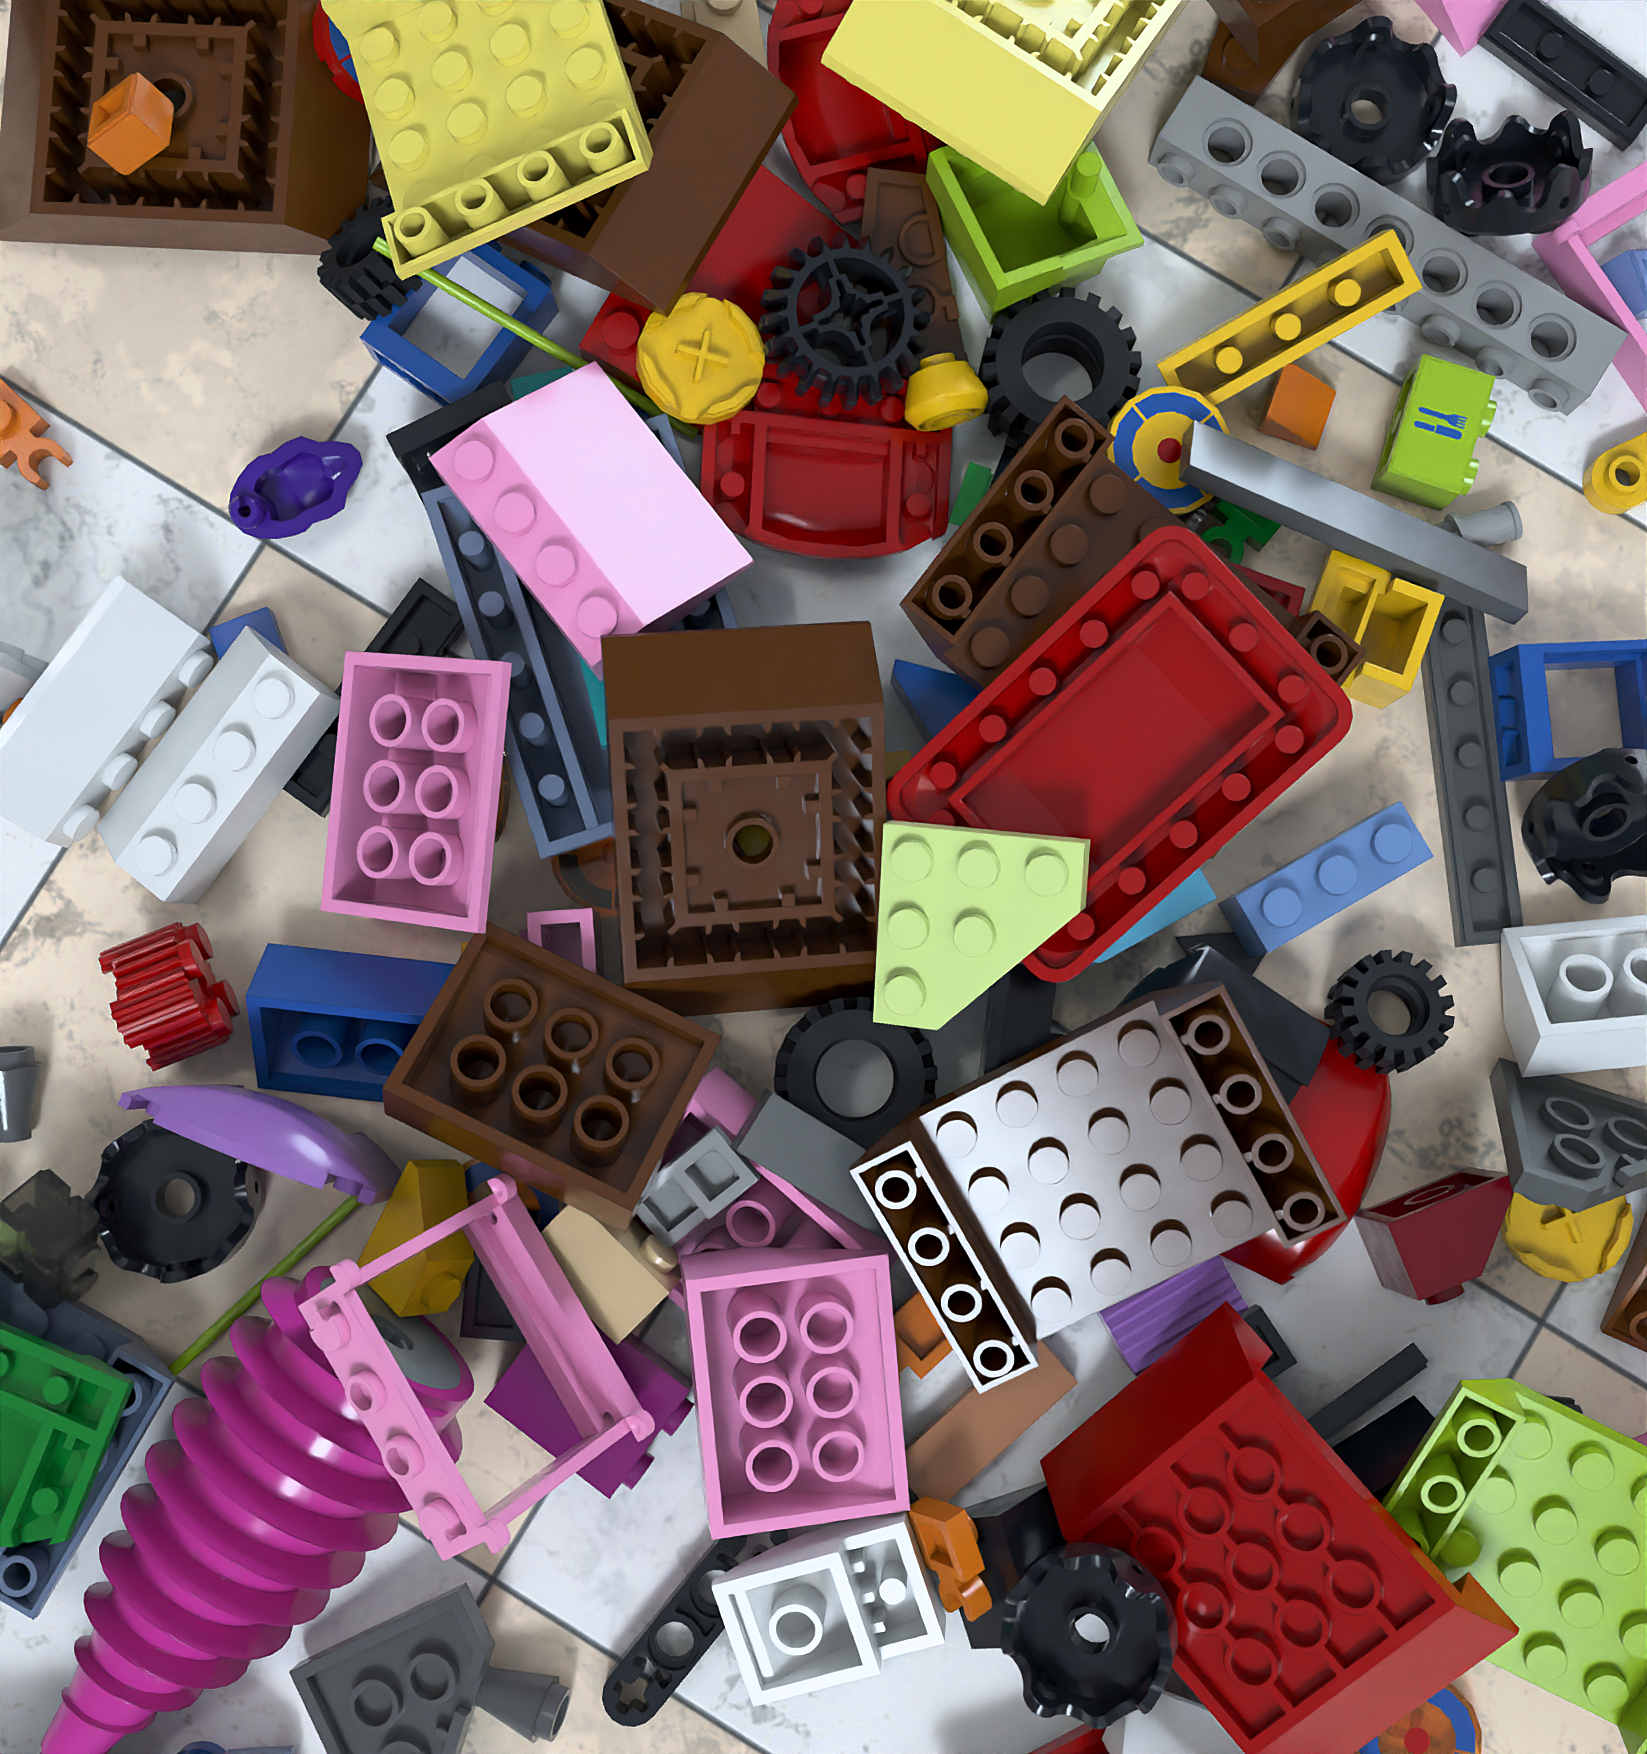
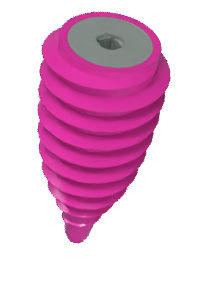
M332 1266L314 1267L310 1269L302 1281L285 1276H275L264 1280L260 1288L262 1301L272 1319L260 1316H244L235 1319L230 1326V1340L238 1357L218 1356L208 1359L202 1365L200 1378L207 1398L192 1397L177 1403L172 1412V1426L177 1439L161 1440L152 1444L146 1452L145 1467L150 1483L138 1484L126 1490L122 1495L120 1509L121 1517L127 1530L109 1533L102 1539L99 1546V1560L103 1572L109 1581L96 1582L90 1585L84 1593L83 1603L85 1612L94 1629L91 1635L81 1636L75 1641L74 1654L79 1664L70 1685L62 1689L63 1700L42 1738V1751L40 1754H108L112 1747L124 1736L147 1728L154 1721L157 1712L182 1710L196 1702L203 1689L225 1687L238 1681L247 1671L251 1660L270 1656L283 1648L290 1638L293 1625H300L311 1621L323 1612L330 1599V1590L351 1583L362 1571L366 1552L379 1549L393 1538L398 1528L399 1513L413 1510L397 1480L385 1468L379 1448L360 1415L348 1403L342 1383L323 1350L313 1341L309 1332L311 1329L298 1308L299 1305L336 1282L329 1270ZM365 1284L355 1291L455 1464L459 1460L463 1449L462 1433L456 1414L474 1392L472 1373L455 1346L424 1315L399 1317L368 1284Z

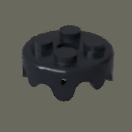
M1373 16L1365 19L1346 33L1325 38L1315 48L1292 90L1289 106L1291 131L1384 187L1406 178L1416 171L1427 157L1430 156L1453 113L1457 100V88L1455 84H1447L1444 80L1438 64L1437 54L1431 45L1424 42L1410 44L1402 41L1393 33V22L1388 17ZM1359 100L1372 102L1380 110L1381 121L1375 124L1360 122L1353 115L1351 104Z
M1570 110L1562 111L1554 116L1548 129L1536 128L1519 115L1508 116L1503 121L1500 129L1493 136L1484 140H1477L1473 125L1462 117L1455 118L1445 129L1441 147L1436 157H1427L1428 207L1435 218L1466 237L1511 236L1526 233L1542 234L1552 231L1558 226L1559 222L1575 213L1587 200L1591 188L1593 148L1584 149L1577 115Z
M1606 748L1581 758L1555 774L1531 799L1523 815L1521 834L1523 845L1546 884L1551 885L1557 879H1560L1568 884L1581 899L1590 904L1599 905L1609 900L1611 883L1614 880L1624 876L1647 877L1646 749ZM1607 809H1611L1607 814L1603 815L1602 817L1596 819L1594 818L1600 812Z
M153 1118L143 1121L135 1128L115 1139L104 1149L101 1155L102 1163L93 1188L83 1199L82 1215L85 1223L101 1238L110 1259L116 1266L127 1271L160 1280V1283L169 1284L185 1281L211 1272L228 1262L245 1245L255 1228L259 1214L261 1184L255 1165L153 1123ZM176 1178L188 1182L195 1194L193 1207L184 1216L172 1213L164 1201L166 1187Z
M1074 1542L1056 1546L1039 1555L1024 1569L1005 1600L1006 1606L1000 1634L1002 1653L1009 1655L1014 1660L1022 1675L1023 1698L1027 1707L1033 1713L1043 1718L1067 1715L1084 1722L1087 1726L1094 1729L1107 1728L1116 1720L1138 1709L1143 1714H1148L1157 1703L1173 1667L1178 1647L1177 1620L1171 1601L1158 1579L1132 1556L1122 1550L1101 1543ZM1085 1613L1099 1617L1108 1628L1109 1639L1103 1642H1091L1080 1635L1075 1626V1617Z

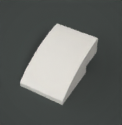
M906 1511L835 1521L741 1563L713 1579L711 1585L753 1707L880 1674L882 1659L945 1643L946 1614L931 1570L925 1567Z

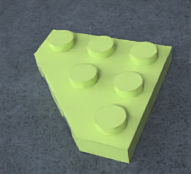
M894 820L884 823L873 1022L938 1030L1086 908L1090 839Z

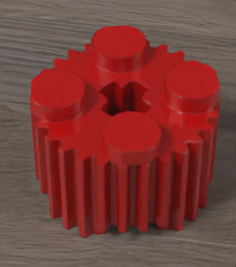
M176 922L100 953L101 957L98 960L102 973L112 972L116 979L117 1001L109 1003L112 1011L111 1016L117 1023V1030L119 1033H122L125 1045L128 1044L131 1049L143 1044V1048L145 1051L148 1050L150 1058L146 1059V1064L151 1067L153 1072L227 1043L230 1040L229 1035L234 1031L231 1018L240 1014L239 1005L229 982L226 979L216 982L210 963L206 961L214 956L212 945L206 931L199 922L187 927L183 926L181 922Z

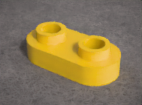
M1647 432L1605 451L1588 465L1583 475L1582 487L1586 499L1595 509L1606 514H1622L1647 502ZM1616 469H1622L1629 475V486H1624L1617 481L1615 477Z

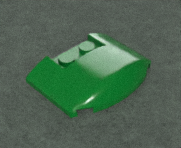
M0 1321V1547H15L20 1545L21 1542L29 1543L51 1538L49 1545L65 1542L72 1537L135 1382L90 1354L79 1355Z

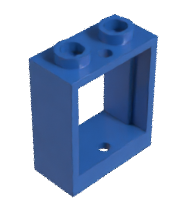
M491 240L433 266L432 269L446 277L461 256H463L524 299L512 314V317L540 334H543L559 312L551 290L553 285L551 280L530 262L522 260L518 266L502 255V247L496 240ZM421 277L419 280L423 285L417 292L412 288L406 294L408 301L403 306L399 307L394 303L392 305V313L384 318L378 313L376 320L371 321L359 337L375 361L441 407L447 406L500 379L505 385L534 346L532 343L503 327L463 380L402 337L438 288Z
M1647 639L1518 644L1488 657L1500 782L1549 780L1563 768L1584 758H1554L1545 671L1614 668L1623 748H1643L1647 750Z

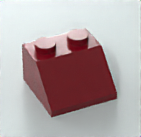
M1467 1167L1356 1212L1353 1219L1381 1286L1418 1301L1424 1299L1426 1305H1436L1462 1295L1465 1292L1462 1283L1482 1276L1514 1192H1512L1509 1173Z

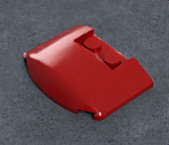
M777 0L770 24H768V71L796 93L799 99L798 105L780 132L800 177L814 196L832 212L831 217L841 226L860 222L868 167L926 174L929 153L948 144L917 124L905 119L889 106L861 88L852 85L844 77L820 63L824 51L853 0Z
M765 363L763 376L752 400L732 418L710 425L703 424L699 492L729 530L753 543L801 557L846 561L867 560L896 555L915 547L930 537L934 541L946 534L949 514L952 427L935 431H919L905 420L904 412L908 380H903V387L894 395L882 389V399L874 406H869L859 394L856 406L852 410L845 411L841 405L838 393H835L827 407H820L818 405L819 389L813 386L810 387L804 396H796L794 390L800 377L793 372L787 378L777 379L776 370L779 364Z
M1316 1019V1020H1318L1319 1022H1321L1322 1024H1324L1325 1026H1327L1328 1028L1331 1027V1025H1329V1024H1327V1023H1325V1022H1323V1021H1321V1020H1319V1019ZM1341 1036L1333 1040L1329 1037L1308 1087H1300L1289 1104V1108L1345 1211L1348 1220L1288 1249L1284 1248L1276 1231L1272 1229L1219 1254L1280 1285H1284L1295 1278L1292 1274L1322 1256L1346 1229L1361 1206L1373 1182L1387 1140L1392 1108L1389 1073L1387 1075L1376 1074V1065H1372L1366 1070L1355 1066L1359 1058L1355 1053L1344 1058L1338 1051L1339 1048L1346 1044Z

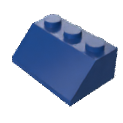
M268 943L245 995L258 1088L383 1102L382 1088L456 964Z

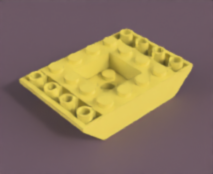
M853 0L824 51L820 63L844 77L852 85L861 88L889 106L905 119L917 124L948 144L961 155L971 159L1007 182L1015 190L1045 206L1190 0Z

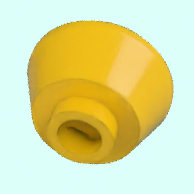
M941 353L919 361V371L912 374L908 379L904 416L905 420L919 431L941 430L969 422L984 413L989 400L987 389L970 364L966 361H956L953 353Z

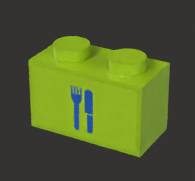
M1423 354L1405 374L1370 489L1438 511H1442L1459 495H1467L1479 468V460L1472 458L1477 437L1483 438L1486 435L1497 408V402L1489 399L1496 376Z

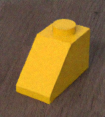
M456 1159L409 1160L356 1265L359 1268L365 1266L468 1208L464 1167ZM460 1230L367 1284L399 1317L445 1313L460 1294L461 1284L475 1259L474 1249L463 1230Z

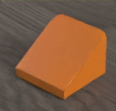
M1289 363L1280 368L1275 376L1257 431L1315 451L1320 442L1337 391L1298 365Z

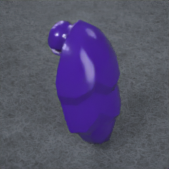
M303 436L285 442L272 453L258 456L239 475L230 493L228 507L230 519L244 534L260 539H280L306 532L313 523L331 518L345 508L348 492L356 483L363 465L360 452L350 443L338 441L317 442Z

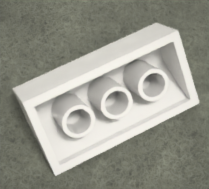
M116 575L0 729V816L45 842L69 848L73 841L78 842L85 838L96 825L100 815L97 809L112 790L115 791L123 787L134 774L138 765V761L135 758L150 738L156 739L168 729L176 714V710L173 707L188 687L194 688L199 685L210 672L214 662L211 656L216 651L213 642L126 580Z
M246 625L96 826L114 862L163 902L197 904L337 717L340 711L341 697L252 627Z
M1647 915L1503 928L1500 941L1504 1025L1522 1078L1647 1066Z

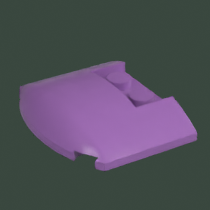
M202 1084L147 1087L123 1092L118 1102V1105L126 1110L146 1109V1114L155 1117L153 1123L281 1176L321 1190L324 1184L334 1182L333 1187L335 1189L358 1196V1202L368 1205L389 1200L402 1175V1172L390 1157L363 1132L346 1134L337 1126L312 1111L269 1094L244 1089V1085Z

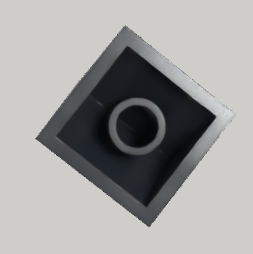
M1046 1481L964 1508L977 1528L978 1541L976 1543L985 1566V1570L977 1575L985 1584L992 1600V1608L973 1622L967 1620L963 1606L959 1608L971 1649L1001 1648L1000 1634L1006 1606L1005 1600L1020 1575L1039 1555L1056 1546L1068 1544L1062 1536ZM1087 1613L1076 1616L1075 1622L1083 1616H1085Z

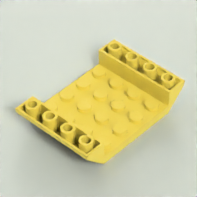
M320 0L323 10L345 37L349 45L395 210L394 213L381 218L395 272L401 280L407 279L649 170L653 151L603 0Z

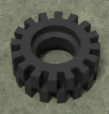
M389 195L384 200L381 197L372 199L369 209L364 204L355 210L356 218L352 221L347 217L340 224L343 231L339 235L332 234L327 242L331 249L322 251L319 259L323 263V265L317 268V275L321 278L319 282L361 320L365 318L368 321H374L378 313L383 318L392 313V305L394 303L399 307L403 306L408 301L406 294L412 288L417 292L423 285L419 280L420 276L416 274L401 280L395 272L393 261L372 248L378 236L387 241L381 218L395 212L391 196Z
M1390 949L1381 950L1373 957L1371 954L1365 956L1337 979L1338 982L1330 988L1326 997L1333 1000V1002L1324 1008V1019L1335 1020V1024L1330 1027V1039L1333 1040L1341 1036L1346 1044L1339 1048L1338 1051L1344 1058L1352 1053L1357 1054L1359 1058L1355 1066L1363 1070L1376 1065V1074L1387 1075L1395 1069L1397 1074L1407 1071L1435 1054V1051L1441 1048L1449 1038L1444 1033L1453 1028L1455 1016L1445 1015V1012L1455 1006L1453 996L1440 997L1438 990L1447 985V982L1442 975H1439L1432 981L1425 975L1433 966L1425 959L1415 966L1411 965L1413 953L1402 950L1392 958V950ZM1388 990L1401 998L1410 1014V1024L1405 1033L1399 1035L1387 1034L1374 1024L1367 1010L1368 999L1372 992Z

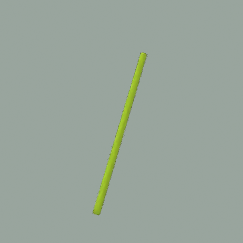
M378 236L372 248L392 260L387 241ZM429 268L416 274L568 366H572L573 369L577 370L589 364L587 361L434 269ZM605 373L627 401L654 417L665 413L653 401ZM667 414L672 428L692 440L695 438L698 429Z
M351 1195L175 1359L167 1367L176 1377L230 1327L235 1319H238L262 1297L260 1288L264 1280L270 1277L284 1276L362 1203L357 1201L358 1196Z

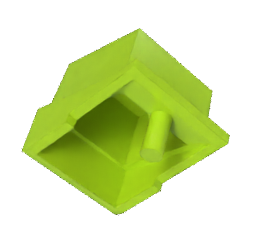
M1093 139L1078 157L1045 206L1015 190L1010 184L971 159L961 155L949 145L929 153L926 182L937 203L942 232L989 326L994 324L1001 314L1008 317L1010 305L1022 299L1028 305H1031L1033 295L1048 288L1052 297L1060 293L1062 287L1071 288L1100 274L1108 259L1144 245L1145 241Z

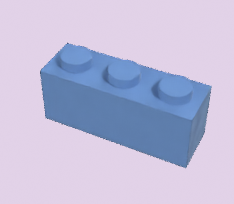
M1398 801L1373 813L1219 902L1218 906L1248 957L1253 958L1275 950L1428 861L1434 855L1402 802Z

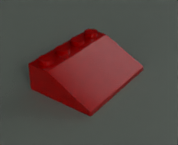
M760 165L682 295L695 292L708 294L707 297L715 298L721 302L726 299L739 306L758 329L760 317L769 312L761 306L760 298L765 289L774 288L769 280L776 266L787 267L786 257L789 251L797 247L807 253V246L810 240L818 235L831 249L835 235L843 231L849 239L851 248L855 249L859 242L763 165ZM816 282L806 287L798 295L796 311L799 327L808 324L814 314L820 313L817 302L820 291ZM610 292L578 346L582 359L588 363L596 361L605 373L653 401L645 393L636 370L637 342L649 316L654 311ZM758 330L763 345L774 336ZM783 355L777 357L765 356V363L780 365L784 360ZM689 423L698 429L697 434L702 436L703 424Z

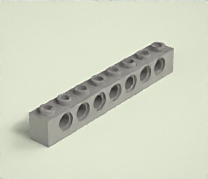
M1196 75L1156 139L1148 163L1157 168L1158 173L1164 180L1177 187H1189L1209 199L1212 207L1221 215L1230 219H1242L1262 231L1264 238L1271 245L1283 251H1295L1313 262L1316 269L1383 230L1394 229L1423 288L1382 312L1390 315H1401L1419 326L1424 336L1431 342L1439 346L1457 349L1475 360V365L1483 373L1496 376L1495 379H1506L1528 392L1531 401L1545 410L1559 411L1568 416L1588 399L1628 333L1457 230L1446 226L1442 221L1199 75ZM1220 149L1226 151L1231 155L1234 162H1219L1211 156L1209 150ZM1274 181L1279 183L1285 189L1286 195L1270 193L1263 186L1262 182ZM1325 212L1332 215L1337 220L1339 227L1332 228L1323 225L1317 219L1315 213ZM1423 275L1438 279L1443 285L1444 293L1435 292L1428 288L1423 280ZM1476 307L1486 308L1491 311L1497 320V325H1490L1484 322L1479 317ZM1531 339L1544 343L1550 352V358L1536 353L1531 345Z

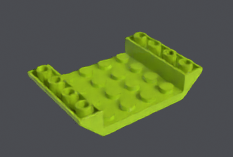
M1510 1378L1460 1380L1381 1505L1452 1584L1467 1572H1470L1520 1628L1518 1635L1484 1660L1617 1725L1628 1754H1647V1446Z

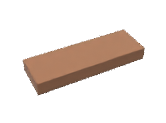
M1041 1339L1037 1341L1038 1367L981 1394L978 1393L973 1384L905 1445L908 1486L919 1499L928 1496L947 1503L1078 1384V1381Z

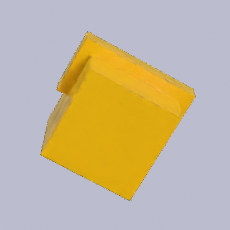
M1332 549L1325 557L1305 614L1318 609L1367 651L1341 688L1347 697L1382 710L1411 691L1445 596L1399 578H1395L1389 583L1392 572Z

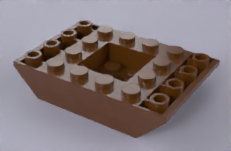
M11 0L0 129V241L321 255L322 251L330 250L331 246L327 242L332 234L339 235L343 231L340 224L347 217L351 221L355 219V210L363 204L369 208V178L371 176L373 131L366 106L341 92L331 80L335 75L329 69L326 60L322 63L319 60L314 48L312 19L318 0ZM139 72L163 94L170 90H179L184 92L186 97L183 106L173 113L169 146L131 174L123 175L87 147L93 103L132 73Z
M603 0L653 151L649 170L493 240L668 318L798 105L799 99L796 93L724 33L639 0ZM380 160L369 180L375 187L389 192Z
M867 620L600 635L621 987L683 1017L821 1006L830 1000L842 997L856 998L859 996L869 997L874 1000L883 824L886 823L884 699L871 623ZM747 825L762 826L769 831L770 835L767 847L761 853L754 856H744L733 849L734 836L741 828Z

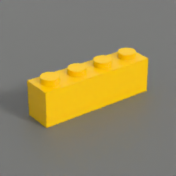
M1394 229L1383 230L1155 361V364L1167 386L1175 385L1198 392L1215 406L1423 287Z

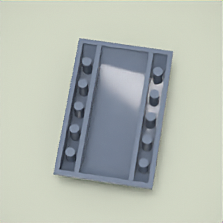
M664 413L643 420L687 476L667 414ZM445 485L421 493L475 660L512 663L504 749L540 859L544 860L612 837L607 749L602 750L578 653L449 488ZM723 587L666 632L739 628L726 588Z

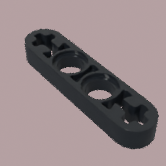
M788 1528L770 1531V1540L774 1544L771 1548L787 1541ZM747 1535L715 1539L613 1665L606 1678L602 1694L604 1709L613 1721L622 1726L636 1727L648 1722L655 1716L726 1628L718 1605L711 1604L703 1599L699 1592L698 1582L709 1571L721 1570L727 1572L740 1565L737 1560L721 1553V1551L725 1547H729L733 1556L736 1557L745 1546ZM757 1545L746 1558V1561L769 1549L765 1545ZM670 1622L684 1624L690 1629L694 1638L691 1650L678 1657L669 1656L664 1653L658 1646L656 1639L659 1629ZM644 1651L649 1661L657 1668L648 1679L643 1696L647 1702L643 1703L635 1698L627 1705L620 1700L623 1687L619 1681L622 1679L626 1683L632 1684L645 1670L647 1659L637 1655ZM660 1671L669 1674L670 1676L667 1679H664Z

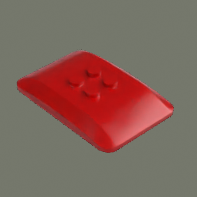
M1175 525L1160 527L1147 535L894 775L888 784L886 792L887 810L894 821L1090 839L1086 908L1021 961L1030 972L1041 980L1052 983L1065 982L1079 975L1340 743L1350 730L1353 719L1352 705L1344 690L1196 534L1187 528Z

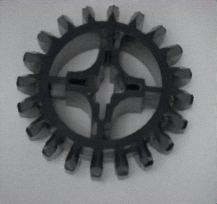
M844 231L835 235L831 249L819 235L810 240L807 246V253L797 247L793 248L786 257L787 267L776 266L769 277L774 288L765 289L760 298L761 306L769 312L760 317L758 330L765 334L774 335L765 343L763 347L764 354L767 357L782 355L784 357V360L776 370L777 379L787 378L794 372L800 377L794 390L796 396H804L810 387L813 386L819 389L817 400L820 407H827L835 393L839 394L841 405L845 411L852 410L856 406L859 394L869 406L877 405L882 399V389L894 395L903 387L902 376L910 377L920 366L915 355L923 354L928 348L929 338L919 331L929 325L931 313L914 308L925 298L926 288L917 286L907 287L905 283L913 274L912 265L902 266L896 271L890 265L895 254L893 246L886 247L880 256L871 253L872 240L870 235L863 236L855 249L850 247L849 239ZM849 280L861 284L873 294H864L852 287ZM816 282L820 291V295L817 298L820 313L814 314L808 324L799 327L796 311L798 295L806 287ZM837 313L844 314L843 321L847 316L853 322L858 321L851 332L846 330V323L841 328L835 321L832 322ZM889 318L891 328L889 350L884 358L874 363L869 351L873 346L870 330L875 329L881 320ZM825 349L837 355L842 366L824 359L814 350Z

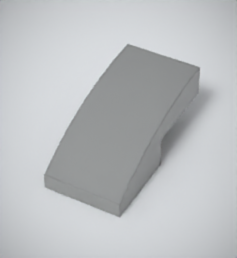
M718 1125L658 1170L636 1213L651 1232L668 1248L673 1246L706 1218L710 1220L761 1177L746 1157L730 1146L732 1141Z

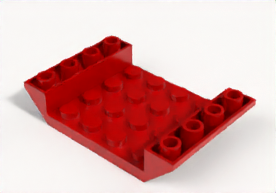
M1226 1300L1040 1460V1464L1062 1536L1068 1544L1074 1542L1101 1543L1122 1550L1141 1562L1158 1579L1171 1601L1177 1620L1178 1647L1173 1669L1245 1754H1353L1518 1635L1520 1628L1470 1572H1467L1453 1584L1445 1577L1261 1370L1273 1352Z

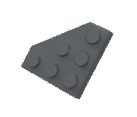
M1499 1057L1489 1079L1512 1192L1519 1193L1528 1200L1540 1205L1553 1204L1572 1211L1581 1212L1647 1187V1103L1555 1074L1522 1078L1518 1063Z
M464 1583L300 1661L289 1673L327 1754H461L495 1642L467 1583Z

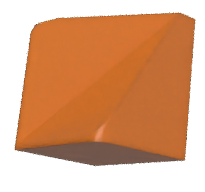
M139 72L132 73L93 103L87 147L120 174H131L169 146L174 113L173 103Z

